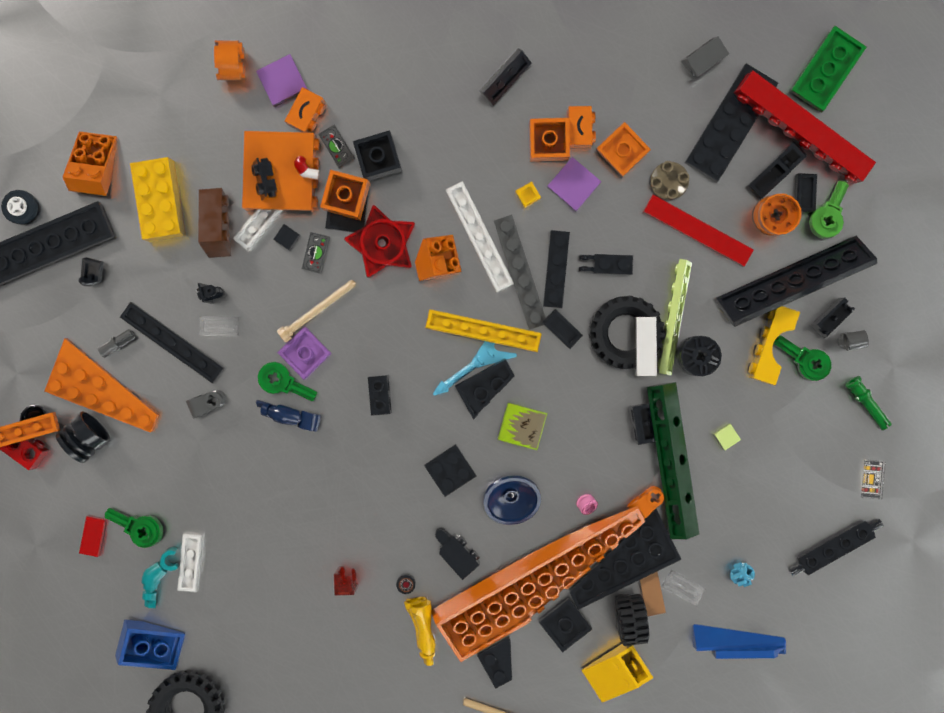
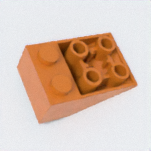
M79 131L62 177L68 191L107 196L112 181L117 136Z

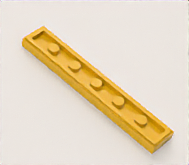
M429 309L425 327L430 330L537 353L542 333L431 309Z

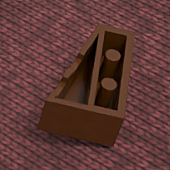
M222 188L199 190L198 243L208 258L231 256L229 214L227 209L229 197L225 195Z

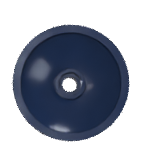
M522 476L503 477L492 483L486 490L483 499L484 509L487 515L497 523L504 525L520 524L536 514L541 505V494L537 485L528 478Z

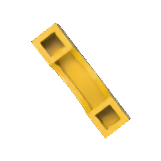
M781 306L767 313L768 322L761 331L762 340L755 349L754 354L756 358L750 364L748 373H750L749 378L769 385H776L782 367L773 357V343L783 332L795 330L800 315L799 311Z

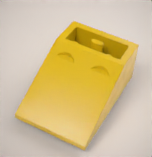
M621 644L581 670L602 703L637 689L653 679L650 670L634 645L624 646Z

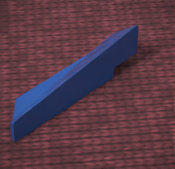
M698 624L693 625V647L695 650L712 651L716 659L776 658L778 654H786V639L784 637Z

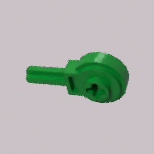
M781 335L774 341V345L795 358L792 362L798 365V371L804 379L819 381L829 375L832 362L824 351L819 349L809 350L806 347L801 349ZM815 361H816V362H817L816 366H817L818 368L813 369V368H812V367H813V364H812L811 362H815Z
M269 362L259 370L258 383L267 393L284 392L288 394L290 391L309 401H314L317 395V391L294 381L295 377L290 375L289 370L282 363ZM277 373L279 381L271 382L272 378L269 376Z
M108 508L105 512V518L124 527L123 532L129 534L133 543L138 547H152L159 543L162 538L163 526L154 516L138 517L134 515L128 517L112 508Z

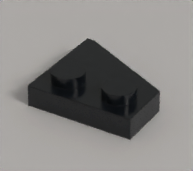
M509 636L477 653V657L495 689L512 680L511 640Z

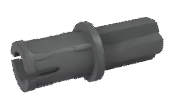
M128 329L117 337H111L110 341L98 347L100 355L106 358L114 351L121 350L122 346L135 339V334L131 329Z

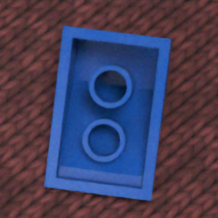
M124 619L115 654L117 664L176 670L185 633L144 621Z

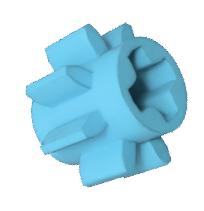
M740 562L733 565L734 569L730 573L731 580L738 584L739 587L752 585L751 580L755 577L754 569L747 565V563L742 564Z

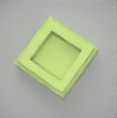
M731 424L714 433L723 450H727L741 440Z

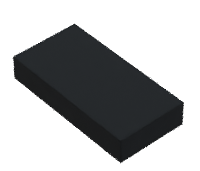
M798 173L796 174L795 199L801 207V213H813L816 211L817 174Z
M556 309L542 322L569 349L583 336Z

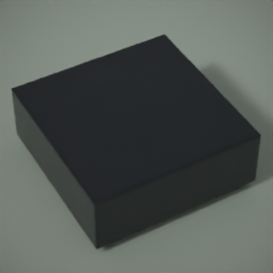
M283 224L273 240L290 251L300 237V234Z

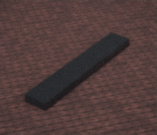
M130 302L121 314V319L211 383H215L224 370L222 365L135 303Z

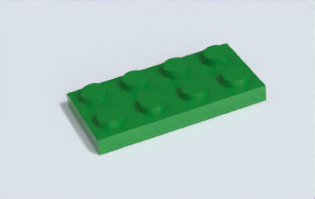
M834 26L790 92L822 113L867 46L837 26Z

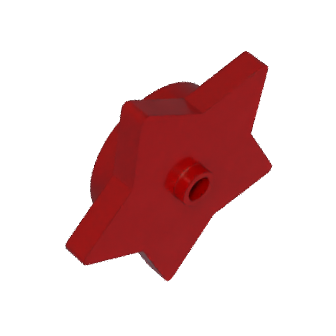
M373 205L365 226L345 237L344 241L362 255L367 278L386 266L411 268L412 265L406 243L415 223L391 221L380 209ZM381 239L386 243L383 247L378 244V241Z

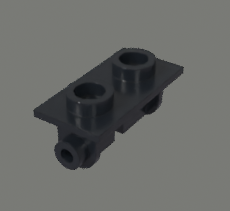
M256 158L253 165H251L253 176H256L257 194L260 195L261 200H264L267 195L269 198L276 197L278 191L275 179L267 180L268 176L274 175L271 161L268 158H263L259 162V158Z
M198 283L197 295L203 303L214 304L213 299L223 296L224 291L221 287Z

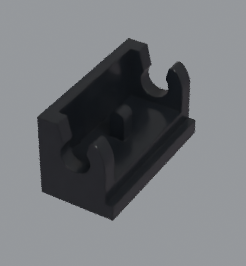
M845 297L838 298L811 326L825 339L855 308L847 304L848 300Z
M650 403L630 406L636 444L642 445L655 442Z

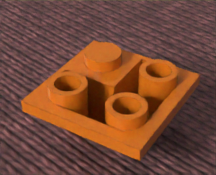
M453 235L424 238L422 240L415 260L419 281L462 272Z

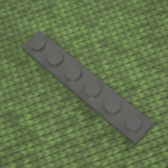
M509 215L494 220L528 328L530 330L544 325L542 322L546 319L513 216Z

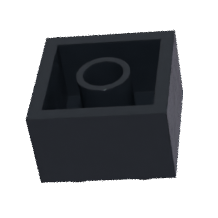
M390 130L353 141L364 179L372 181L402 172Z

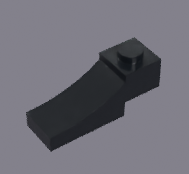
M793 141L749 186L761 198L765 197L807 157V154Z

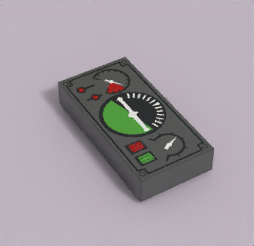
M335 124L318 134L338 168L355 158Z
M310 232L302 265L303 270L321 274L329 236Z

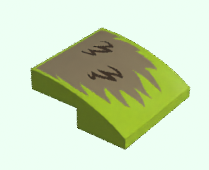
M507 403L498 440L537 450L547 413Z

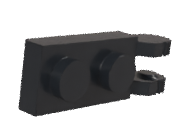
M579 255V260H594V267L581 266L579 267V272L633 275V255Z

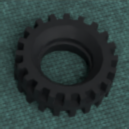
M629 295L620 296L604 303L594 313L589 326V338L592 349H594L598 358L602 359L607 365L619 369H636V348L624 351L616 348L611 343L608 336L611 322L621 315H631L635 318L656 317L657 352L663 346L662 340L665 337V333H663L664 322L660 319L659 311H656L653 305L644 301L643 298Z
M182 670L179 674H171L153 691V695L147 703L149 708L146 710V713H171V700L180 692H191L198 696L203 703L204 713H224L223 705L225 700L220 697L222 693L221 688L216 689L214 686L216 681L213 679L210 682L206 679L207 674L203 673L200 676L197 675L196 670H193L191 673H186V670Z

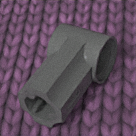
M865 330L841 333L840 338H838V345L847 351L867 348L869 345L868 335Z

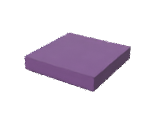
M290 54L256 71L273 106L298 95L302 87L307 89Z
M572 157L547 187L573 210L577 211L601 181Z
M306 326L277 352L303 380L332 354Z

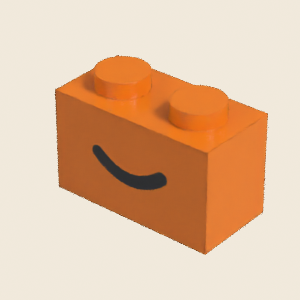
M302 87L285 119V123L300 132H313L317 125L316 119L318 115H322L325 110V100L321 96Z
M569 106L567 118H569L570 149L591 148L593 143L596 142V131H592V123H595L596 115L595 112H592V106Z

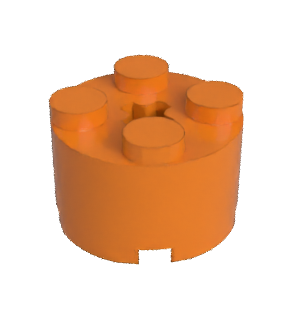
M215 40L214 63L215 68H218L217 80H241V78H245V66L241 62V59H245L243 43L239 42V40Z

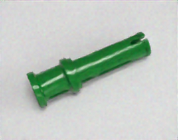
M860 376L852 378L845 386L847 389L850 388L856 396L855 400L864 405L881 430L887 429L886 425L890 427L892 425L891 421H889L871 396V390L865 387L861 381L862 378Z

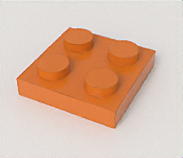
M625 122L596 148L600 155L621 177L651 150Z

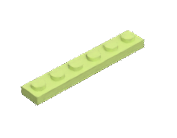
M679 259V264H676L675 267L676 280L671 288L673 297L668 305L669 319L665 323L666 335L665 339L662 340L663 346L661 348L663 352L662 357L658 361L659 373L671 376L692 262L684 259Z

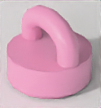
M585 494L577 500L576 505L583 515H588L596 510L598 502L592 495Z

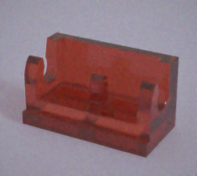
M344 566L338 567L334 573L335 596L355 594L359 584L356 581V570L354 568L351 570L352 576H345Z

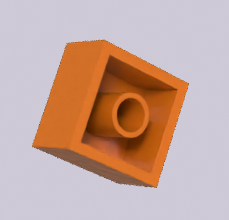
M569 118L530 119V162L569 160Z
M330 169L320 208L327 212L361 221L371 183L368 179Z

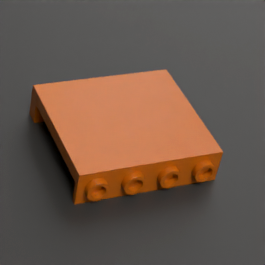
M244 131L242 208L246 211L261 209L314 212L315 208L318 207V197L315 196L318 180L300 176L294 167V161L298 156H303L306 159L308 168L319 169V158H316V150H319L320 147L319 138L314 133ZM256 158H259V162L263 158H268L271 161L274 175L268 176L267 180L275 179L278 191L276 197L269 198L267 195L264 200H261L260 195L257 194L256 176H253L251 165H253Z

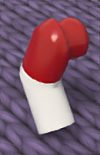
M298 156L294 161V167L300 176L318 180L320 170L308 168L305 157Z

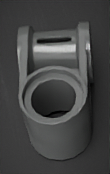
M215 390L189 399L186 403L194 419L224 405L226 396L222 391ZM214 397L218 398L216 402L212 401Z

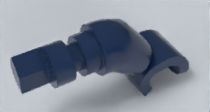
M261 400L256 401L257 407L261 408V415L270 417L274 422L285 425H297L298 423L299 428L314 432L319 428L321 415L307 411H301L300 414L299 410L281 404L273 405Z

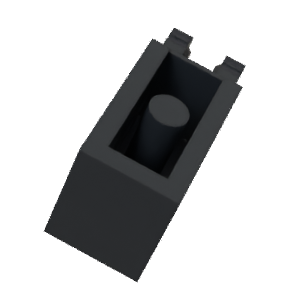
M444 527L437 528L435 537L441 544L439 555L462 580L465 579L480 565L479 555L473 549L471 551L466 546L467 542L461 535L457 536L455 533L451 535Z

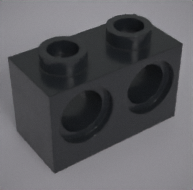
M389 375L368 377L371 416L391 414Z

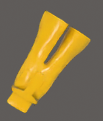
M426 597L406 599L404 605L415 627L417 647L421 651L419 655L427 666H431L434 664L433 657L435 656L436 646L435 638L431 631V601L427 600Z

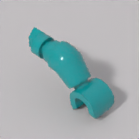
M174 546L166 549L160 561L145 569L141 580L143 589H145L142 594V599L145 600V607L156 608L157 592L155 590L158 584H160V580L167 573V570L173 571L179 568L180 564L178 562L171 563L167 557L168 555H174L178 549Z

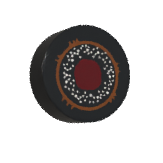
M410 574L401 575L396 583L398 591L402 594H410L416 586V581Z

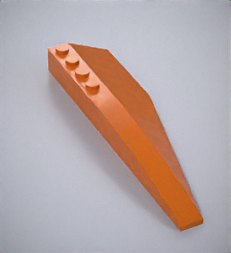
M636 506L564 536L432 609L431 614L437 628L459 661L466 660L527 625L532 620L531 617L537 612L541 613L549 601L556 600L563 589H568L591 569L590 566L596 561L600 562L608 550L615 549L623 537L627 538L645 523L639 508Z

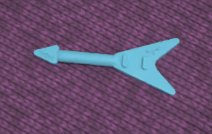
M485 341L472 362L445 382L441 381L433 395L448 392V388L475 368L497 363L503 359H511L516 357L517 354L497 351L495 343Z

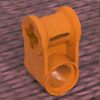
M651 486L635 497L627 507L631 509L637 506L645 519L663 503L664 495L659 487ZM651 494H657L658 499L652 498Z

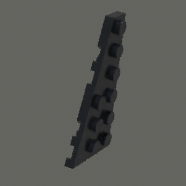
M657 509L653 510L644 519L645 523L627 538L624 537L615 549H611L569 591L578 610L682 560L672 539H670V535Z

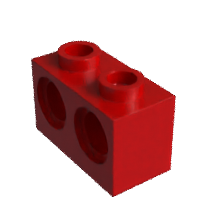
M34 438L21 441L19 446L14 443L0 447L2 452L27 470L36 469L49 452V449L45 447V443ZM31 449L35 451L34 458L30 455Z

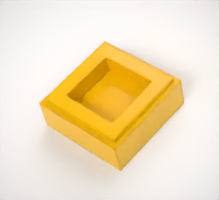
M532 181L515 191L524 208L541 199Z

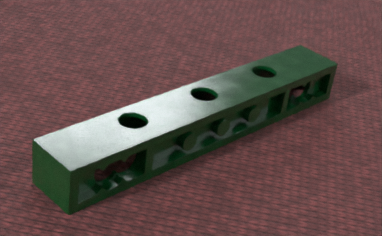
M672 382L647 387L670 539L687 540L700 533L677 384ZM658 399L662 401L664 420L658 416L659 409L656 405ZM673 505H678L680 525L674 520Z

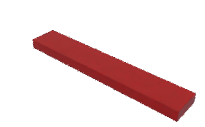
M655 195L651 196L643 211L645 214L745 267L754 251L749 246Z

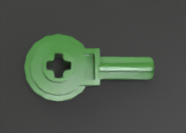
M838 181L830 200L826 201L821 208L814 211L810 216V229L818 238H832L839 234L843 228L844 221L841 215L843 208L840 207V204L849 186L845 181Z

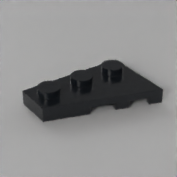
M506 359L455 385L473 420L515 376Z

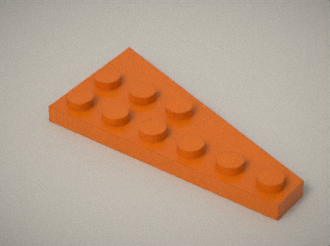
M64 338L44 392L150 433L153 432L159 414L143 400L135 396L131 390L118 382L119 380L102 366L89 358L85 352L72 344L73 342L68 338Z

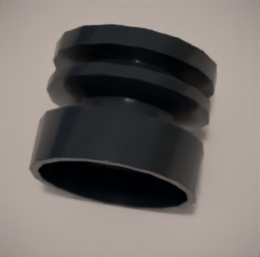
M692 336L684 339L678 345L675 354L676 363L681 371L688 375L701 377L715 372L721 364L722 358L719 345L715 340L707 336ZM698 352L704 354L701 359H696V356L699 355Z
M82 411L71 420V425H65L63 430L56 433V440L71 458L80 463H85L89 460V457L95 454V449H101L110 441V436L96 418Z

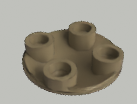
M665 161L652 172L650 179L652 190L662 199H677L688 188L689 174L679 163Z

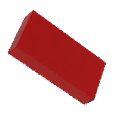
M90 515L86 516L79 554L94 557L100 556L107 519Z

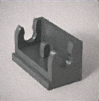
M719 36L707 41L681 61L692 76L699 77L728 56L729 52Z

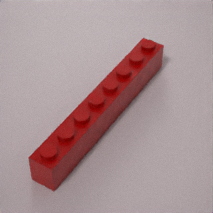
M755 71L748 73L735 90L734 94L738 96L737 99L740 102L749 104L753 107L752 110L756 114L768 118V122L771 125L780 127L784 130L783 133L786 136L799 141V145L802 148L811 150L817 159L830 164L829 167L835 172L842 173L848 182H863L876 164L873 159Z

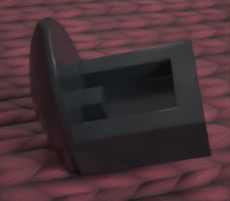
M87 257L83 258L81 277L78 279L79 283L86 287L99 284L102 281L104 262Z

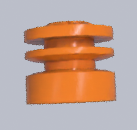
M784 193L770 195L761 199L753 212V221L756 227L767 235L787 234L799 225L801 219V207L798 201ZM778 213V216L772 218L771 214Z

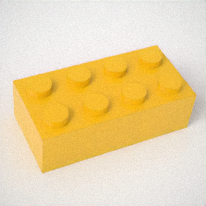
M164 157L130 163L142 240L151 242L186 236L174 160Z

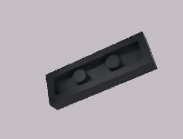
M518 48L479 91L491 105H494L532 62L523 50Z

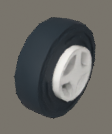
M14 190L4 196L1 210L5 218L10 222L26 224L35 218L38 204L33 195L27 191Z

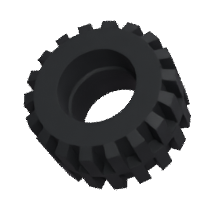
M641 594L616 597V620L622 644L630 646L648 643L649 623L645 602Z

